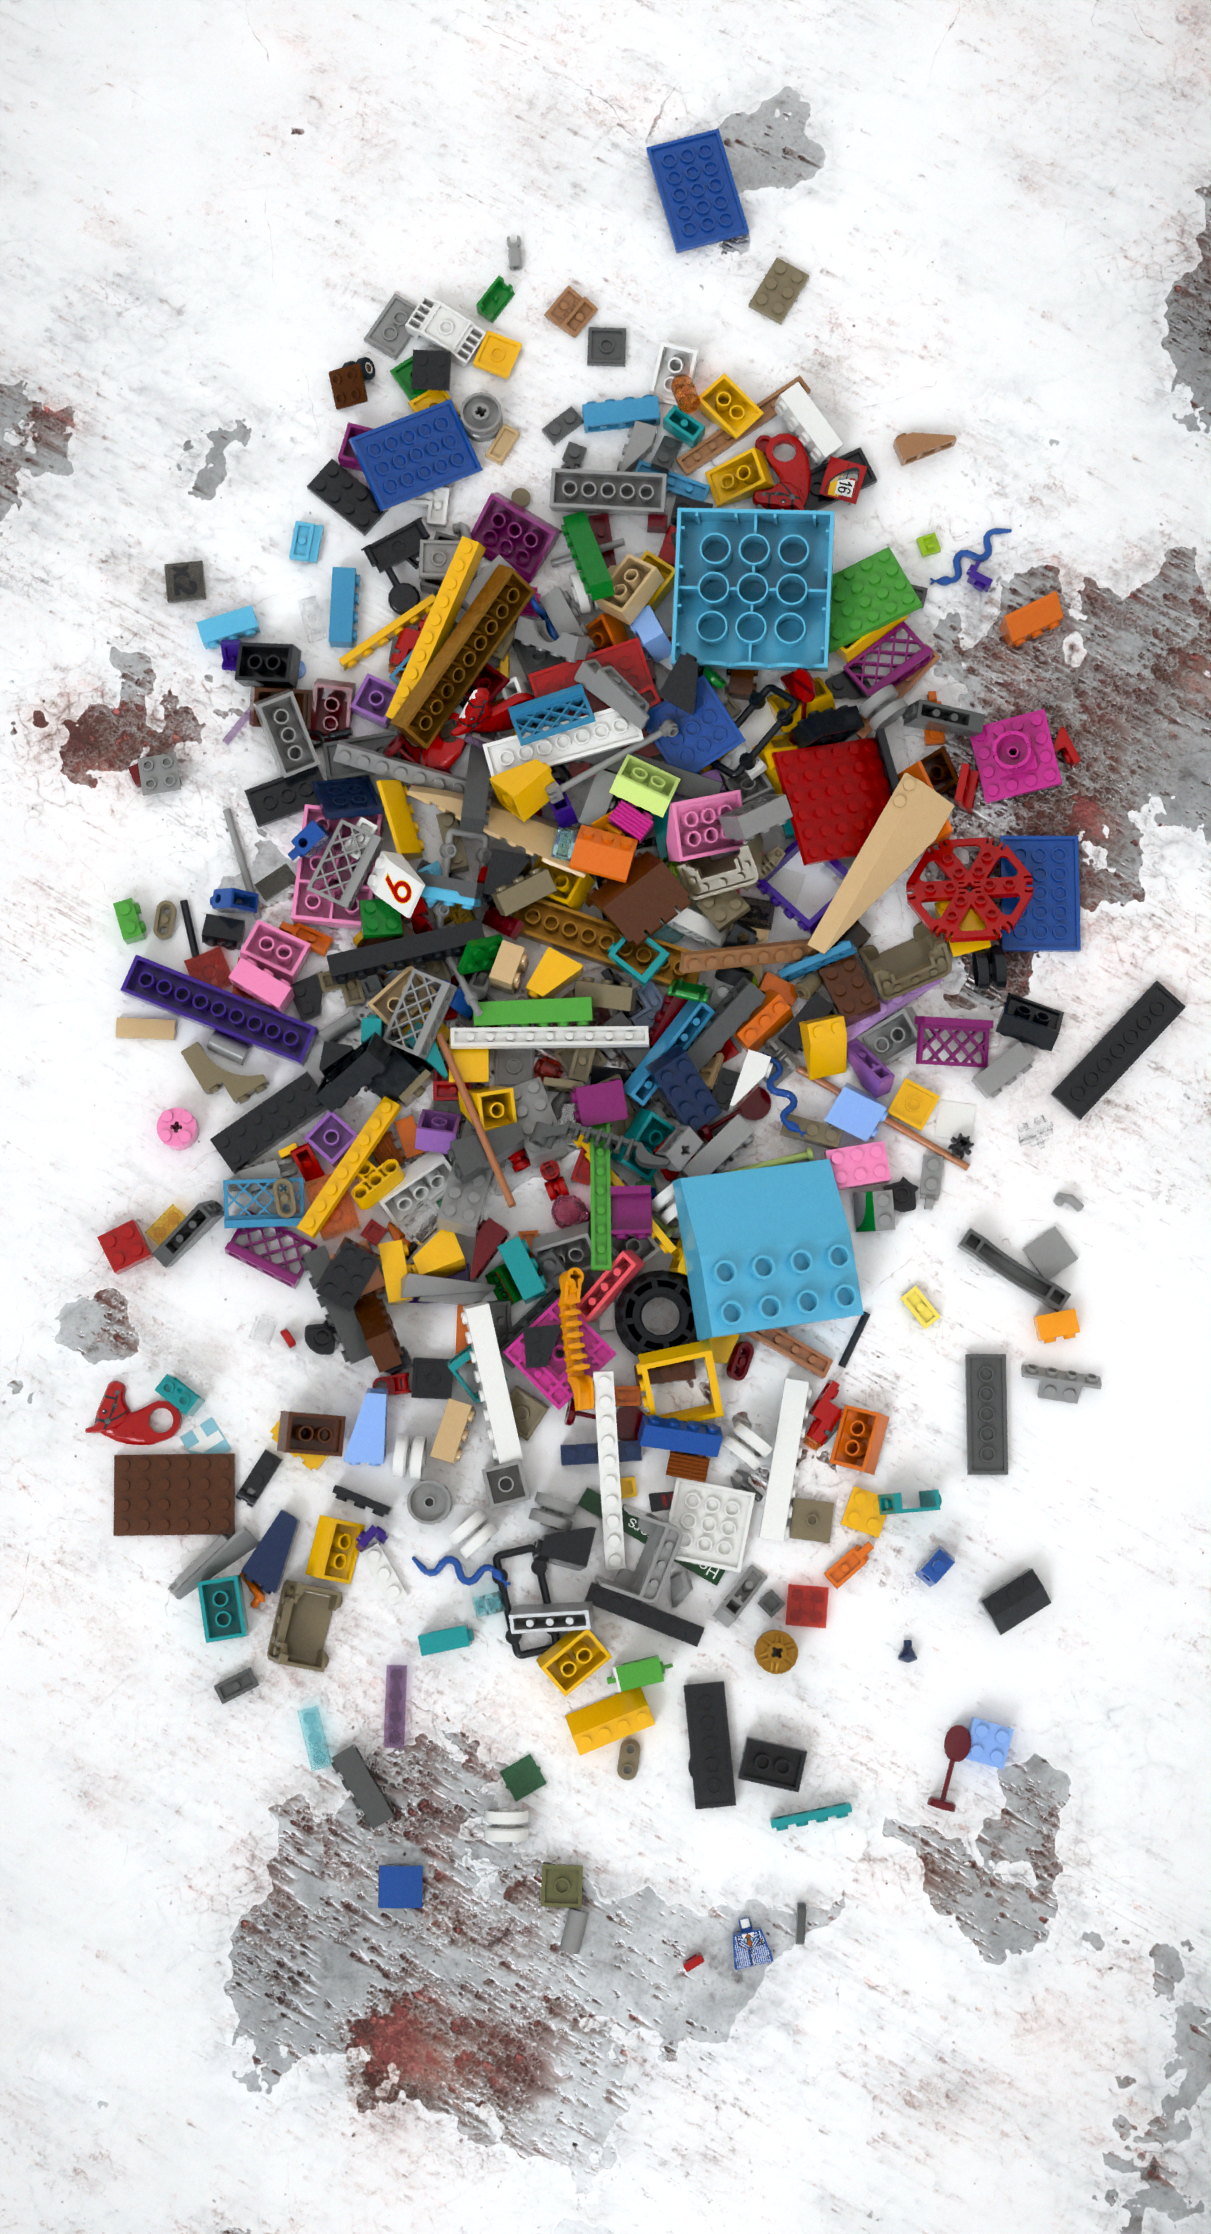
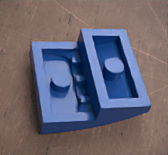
M379 1865L378 1908H422L423 1866Z

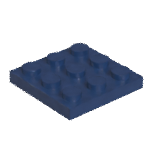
M369 776L312 781V789L325 820L383 814V806Z

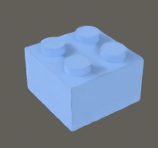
M647 605L642 609L630 627L636 637L639 638L641 647L648 659L652 657L655 663H658L671 655L672 643L650 605Z
M971 1716L968 1728L971 1735V1748L965 1759L1004 1770L1014 1729Z

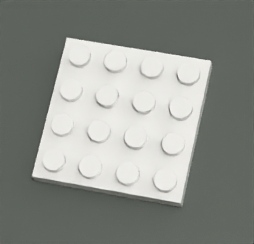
M677 1477L668 1522L677 1526L682 1531L683 1538L674 1560L740 1573L756 1493Z

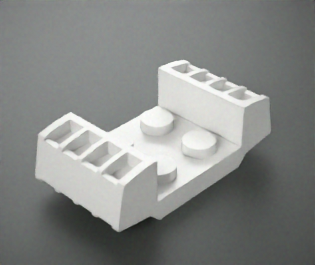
M424 294L405 324L406 331L416 339L422 336L444 351H451L452 361L462 367L468 363L486 334L472 321Z

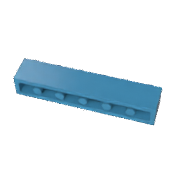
M688 1000L623 1085L624 1093L634 1102L644 1106L658 1088L645 1067L677 1044L686 1051L715 1011L706 1003Z

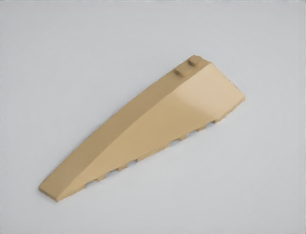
M905 772L807 946L824 955L898 877L910 867L926 848L936 840L955 805L924 782Z
M411 785L407 792L408 795L428 805L434 803L438 810L444 813L452 812L456 815L455 818L461 821L464 794ZM491 801L490 810H486V813H489L488 825H484V833L498 840L505 838L509 845L515 848L521 846L526 850L527 854L531 856L537 854L542 857L541 861L582 878L585 877L586 872L569 868L579 832L577 828L569 826L560 830L558 823L535 814L523 822L498 802Z

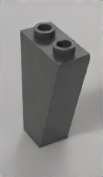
M921 699L909 705V708L902 715L904 720L903 726L972 737L982 733L985 714Z
M518 1122L485 1131L498 1163L524 1148L525 1138ZM478 1134L450 1142V1149L447 1150L450 1161H454L456 1166L454 1167L456 1178H460L462 1185L492 1168Z
M213 1200L198 1203L152 1255L165 1268L173 1266L224 1216L223 1207Z

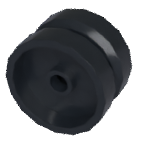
M991 946L988 953L986 949L972 952V969L976 989L978 991L988 990L990 982L995 989L1006 988L1007 969L1002 946Z

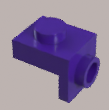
M977 560L975 565H970L966 573L969 576L967 583L973 585L978 591L988 592L993 580L977 572L981 563Z
M221 640L222 670L236 671L238 648L241 640Z
M372 1525L367 1532L363 1530L356 1538L358 1543L355 1548L362 1552L373 1538L384 1544L388 1538L386 1532L381 1527Z

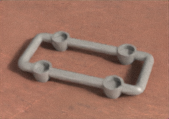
M460 828L449 829L446 833L445 843L439 849L440 855L443 857L441 876L449 878L451 858L457 852V848L453 844L454 836L482 839L481 848L476 851V859L479 862V876L481 867H487V863L490 862L492 851L489 849L490 838L488 834L459 830ZM483 895L481 906H474L473 910H469V917L473 921L478 919L484 920L486 911L482 907ZM438 900L433 905V913L437 916V929L449 927L444 925V917L449 914L450 906L443 905L444 901Z

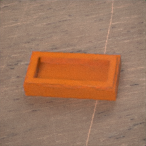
M767 971L764 973L758 989L763 993L771 989L779 993L789 1006H793L797 998L794 989L795 985Z
M413 1115L394 1121L406 1159L424 1154L425 1151L415 1149L417 1126Z

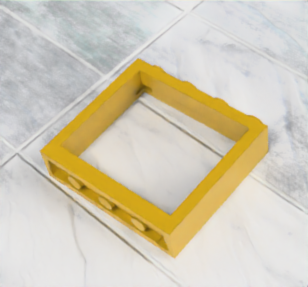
M709 1339L638 1354L639 1364H636L638 1375L642 1374L639 1384L641 1392L645 1391L646 1393L642 1398L644 1408H649V1412H645L647 1416L656 1415L647 1369L704 1357L712 1404L657 1416L667 1419L676 1418L687 1422H699L724 1416Z

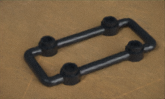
M773 684L766 685L760 692H753L749 697L750 704L735 721L738 728L742 726L754 710H759L765 706V697L770 692L791 705L788 709L783 708L777 712V722L750 753L746 752L740 756V765L735 771L718 760L710 765L730 778H738L745 770L753 769L756 765L755 758L782 726H788L793 722V713L799 707V701L796 697Z
M533 1544L499 1551L493 1556V1566L502 1571L505 1581L508 1579V1573L505 1569H502L501 1559L532 1552ZM533 1559L531 1570L538 1577L543 1604H552L545 1576L547 1564L546 1562ZM492 1576L494 1583L498 1584L508 1631L505 1634V1638L512 1645L514 1655L519 1659L542 1655L560 1640L559 1631L547 1632L551 1635L552 1644L521 1651L519 1642L522 1634H511L509 1621L511 1604L507 1588H505L503 1582L496 1580Z

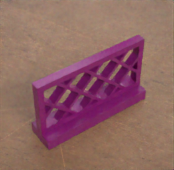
M903 621L843 666V670L865 693L868 699L877 691L890 684L897 687L933 659V651L929 646L926 647ZM904 629L907 632V639H896V634L900 630ZM885 642H892V651L881 650V645ZM895 643L907 644L906 652L895 651ZM909 644H916L921 648L916 653L908 652ZM870 653L878 654L877 662L866 661V656ZM880 654L892 655L891 663H880ZM894 655L905 656V662L893 664ZM854 665H863L862 674L853 673L850 668ZM865 666H876V674H864ZM879 667L890 668V673L886 676L878 675ZM864 678L875 679L874 685L867 689L863 684Z
M915 1016V1024H918L916 1064L987 1068L990 1028H993L994 1021ZM924 1029H929L933 1034L928 1041L924 1038ZM944 1030L950 1035L945 1042L939 1036ZM961 1031L967 1035V1038L962 1043L956 1037ZM978 1032H983V1040L978 1044L974 1036ZM935 1039L941 1044L936 1052L930 1046ZM952 1040L959 1046L953 1053L947 1046ZM969 1041L976 1047L971 1053L964 1047ZM927 1048L932 1056L928 1060H922L923 1051ZM943 1049L949 1054L945 1061H942L938 1056ZM960 1050L967 1056L962 1062H959L956 1058ZM978 1051L982 1055L981 1063H977L973 1059V1056Z
M248 1210L252 1215H257L256 1213ZM256 1227L249 1230L245 1228V1231H242L243 1228H237L231 1241L225 1247V1253L296 1289L304 1273L301 1264L303 1257H300L298 1247L306 1245L312 1248V1251L317 1249L318 1245L283 1227H272L275 1229L277 1236L266 1239L263 1229L268 1227ZM261 1230L263 1240L252 1243L249 1233ZM247 1234L249 1244L241 1246L236 1243L239 1236ZM291 1237L294 1245L283 1248L280 1238ZM278 1239L280 1249L269 1252L267 1242ZM264 1243L267 1253L260 1255L255 1253L253 1246ZM295 1248L298 1258L287 1261L284 1251ZM282 1252L284 1262L278 1264L272 1262L270 1255ZM299 1261L301 1269L298 1274H295L289 1270L288 1264Z

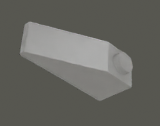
M751 1565L712 1616L729 1628L762 1586L767 1576L754 1565Z

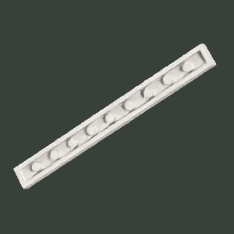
M648 1026L451 1028V1049L649 1047Z
M613 1370L593 1371L605 1569L619 1570L626 1569L614 1374Z

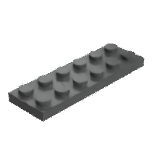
M965 1354L967 1475H1008L1006 1354Z

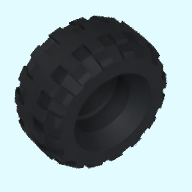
M650 1271L634 1278L622 1290L615 1307V1326L622 1343L637 1357L638 1354L700 1341L697 1340L687 1278L670 1271ZM654 1298H667L678 1308V1325L668 1334H653L645 1328L642 1322V1310Z

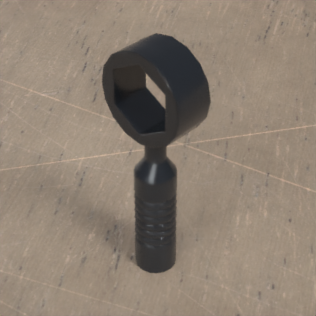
M347 728L324 735L319 730H313L309 733V736L317 734L321 738V743L314 744L312 742L314 749H318L323 745L325 739L333 740L352 736L353 731L352 728Z

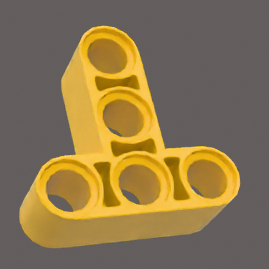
M388 1159L378 1168L368 1160L356 1176L360 1183L351 1192L353 1199L360 1209H370L404 1180L405 1173L398 1161Z

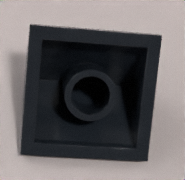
M324 1041L319 1066L322 1074L325 1076L352 1053L354 1048L351 1045Z

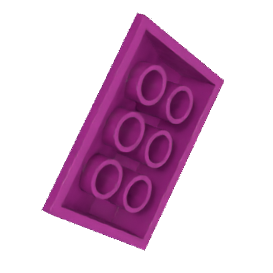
M495 492L490 494L471 531L472 540L478 541L486 548L483 556L493 561L500 555L526 582L531 583L552 551L562 531L502 494Z

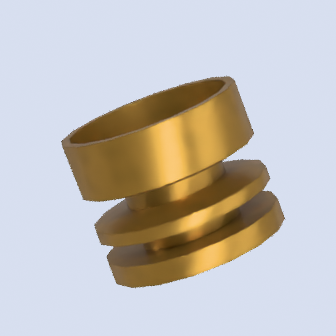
M769 1630L757 1639L754 1646V1656L757 1663L765 1671L772 1674H782L789 1671L795 1665L798 1658V1647L795 1640L789 1634L780 1630ZM774 1647L777 1649L781 1648L780 1657L776 1655L772 1657L771 1654Z

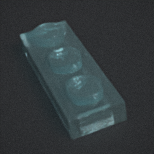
M318 1705L298 1710L311 1770L315 1771L332 1766Z

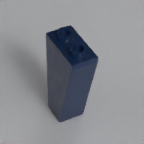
M281 1509L241 1570L245 1574L243 1576L245 1579L252 1583L257 1581L261 1584L260 1588L268 1594H271V1592L277 1593L280 1588L300 1523L299 1519Z

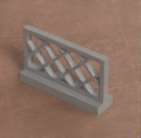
M340 819L306 889L350 911L385 840L376 834H372ZM343 825L351 829L352 836L342 839L340 831ZM362 835L370 837L367 845L359 847L356 837ZM354 838L357 848L346 852L343 842ZM341 843L344 853L333 856V845ZM358 851L360 860L351 865L348 855ZM345 856L348 866L338 869L335 859ZM332 861L335 871L325 874L323 870L324 864ZM350 869L352 875L350 880L342 882L339 872ZM337 874L339 884L329 887L326 877ZM323 878L326 888L319 891L314 889L315 882ZM341 887L343 894L340 900L333 898L330 890Z
M413 968L382 1039L388 1044L426 1060L458 987ZM418 974L422 976L424 984L415 987L414 981ZM434 983L441 984L439 991L432 994L430 985ZM426 988L428 997L420 1000L417 991ZM414 993L416 1002L407 1005L406 999L408 995ZM430 1000L432 1007L424 1013L422 1003ZM418 1006L420 1015L412 1018L409 1009ZM406 1011L408 1020L400 1024L398 1017L400 1013ZM422 1018L424 1025L422 1029L416 1031L414 1022ZM410 1024L413 1033L404 1036L401 1027ZM398 1029L400 1039L395 1041L389 1040L391 1033ZM414 1037L416 1041L413 1050L408 1048L406 1040Z

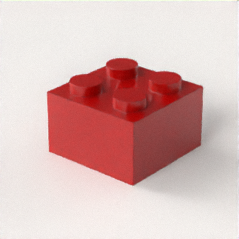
M135 1220L124 1223L97 1237L114 1273L118 1275L154 1257Z

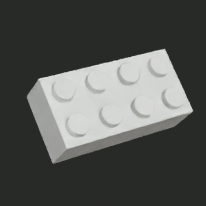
M795 383L779 395L774 403L775 411L780 417L783 416L786 420L787 428L796 434L803 447L807 449L811 461L820 466L830 459V456L837 454L843 446L842 441L800 383Z

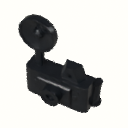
M422 517L361 549V551L365 552L371 566L377 567L380 574L386 572L393 588L389 592L388 602L390 608L399 615H403L420 603L421 599L416 587L409 583H400L392 568L407 561L415 569H419V561L416 558H419L420 539L427 540L430 537L422 522Z

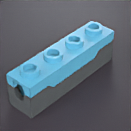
M416 872L425 883L420 896L425 897V902L437 903V900L444 901L443 905L455 907V903L462 904L461 908L473 910L474 906H481L484 884Z

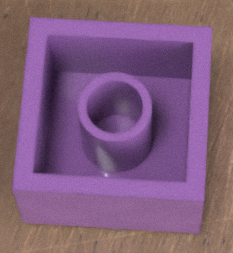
M367 673L350 706L352 713L387 729L391 719L385 715L397 686Z
M422 1109L416 1129L415 1149L448 1154L447 1150L450 1149V1142L459 1138L461 1114Z
M328 1111L304 1137V1140L335 1168L358 1134L334 1112Z

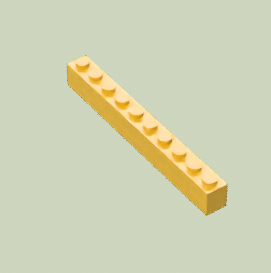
M462 536L385 715L392 720L446 642L486 550L479 542Z

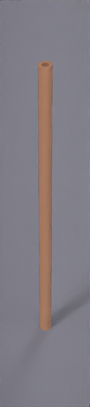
M438 1033L436 1036L507 1205L509 1208L516 1205L444 1034Z
M799 1065L796 1072L808 1079L807 1069ZM823 1078L811 1080L836 1096H839L842 1089ZM888 1116L885 1118L883 1123L934 1153L944 1156L943 1158L965 1171L969 1168L970 1164L957 1156H952V1153Z

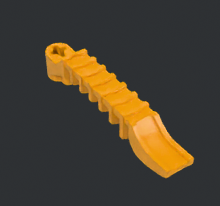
M573 1267L559 1276L561 1294L559 1303H557L558 1307H560L559 1317L562 1324L560 1328L563 1332L561 1337L564 1341L563 1351H565L566 1357L564 1361L567 1366V1380L573 1391L575 1411L594 1409L593 1380L590 1375H584V1370L589 1369L590 1365L583 1364V1359L587 1358V1354H583L581 1348L585 1347V1343H580V1337L584 1335L583 1332H579V1326L582 1325V1321H578L577 1315L581 1314V1310L576 1309V1304L581 1302L580 1295L584 1274L577 1267Z

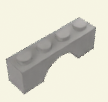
M531 615L518 616L514 638L521 640V644L527 646L534 645L536 650L550 651V655L566 657L565 660L576 663L577 660H585L590 637L578 632H563L555 641L547 632L545 620Z

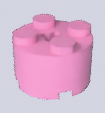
M183 1108L165 1110L157 1121L156 1129L159 1138L166 1146L173 1150H186L198 1139L199 1125L193 1115ZM180 1125L182 1129H179L178 1133H176L174 1129Z

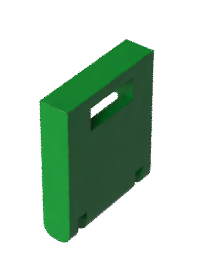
M680 978V980L673 979L669 985L667 995L707 1003L712 987L705 986L706 983L704 982L702 985L685 982L683 978Z

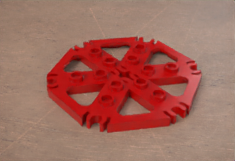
M989 837L949 839L938 842L939 850H935L930 846V852L928 850L925 851L906 883V892H913L912 894H907V903L932 935L936 931V937L938 938L941 933H945V941L950 940V943L997 940V937L999 939L1002 938L1000 930H1005L1008 934L1011 928L1014 930L1033 897L1034 888L1027 887V885H1033L1032 875L1007 844L1004 849L1003 842L999 846H993L994 839L991 838L989 840ZM977 846L980 848V852L969 871L954 854L953 850L956 847ZM1002 857L1007 858L1018 872L1013 877L989 878ZM934 862L948 880L924 882L920 879V876L927 864ZM967 887H971L972 892H968ZM1020 897V901L1010 915L1003 914L992 901L994 898ZM950 901L939 919H933L922 906L924 902ZM970 909L974 911L986 926L983 930L962 931L959 927Z

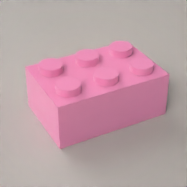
M258 919L240 950V958L253 960L261 970L266 968L274 973L275 977L282 978L293 985L311 954V944Z
M240 958L228 977L231 983L271 1009L284 1014L295 997L291 984L282 978L280 981L274 977V973L266 968L261 970L253 960Z
M884 1141L831 1149L824 1152L825 1159H830L838 1191L891 1181Z

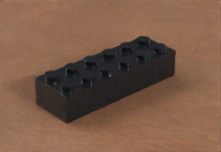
M307 1071L215 1135L210 1141L231 1171L237 1174L243 1169V1166L254 1162L328 1109L315 1098L318 1086Z

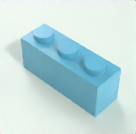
M252 605L196 622L205 649L210 650L219 648L221 640H238L243 637L251 638L260 632Z

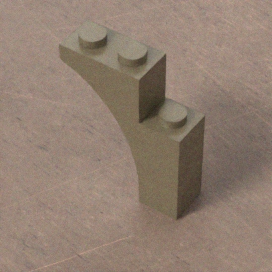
M198 1042L181 1051V1054L206 1094H214L221 1090L220 1086L224 1085L232 1100L236 1104H242L250 1099V1095L255 1092L257 1094L267 1089V1085L270 1084L264 1074L244 1076L220 1068L208 1058Z

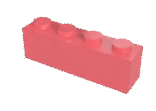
M633 1250L622 1251L613 1261L612 1270L605 1271L584 1295L581 1302L576 1305V1309L581 1310L579 1316L586 1323L597 1321L646 1263Z

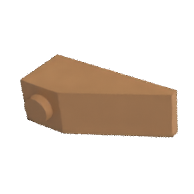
M915 432L909 434L902 433L894 440L893 448L901 466L953 447L956 437L955 435Z

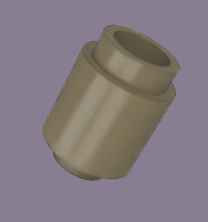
M815 972L806 974L794 987L796 995L804 1000L810 999L820 989L822 979Z

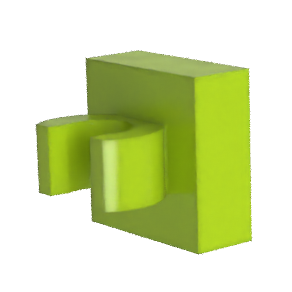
M935 532L916 539L922 558L941 552Z

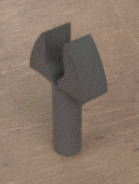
M737 1470L736 1472L742 1476L744 1483L736 1482L731 1476L733 1488H743L745 1491L756 1493L755 1500L760 1502L763 1496L748 1482V1477L751 1474Z

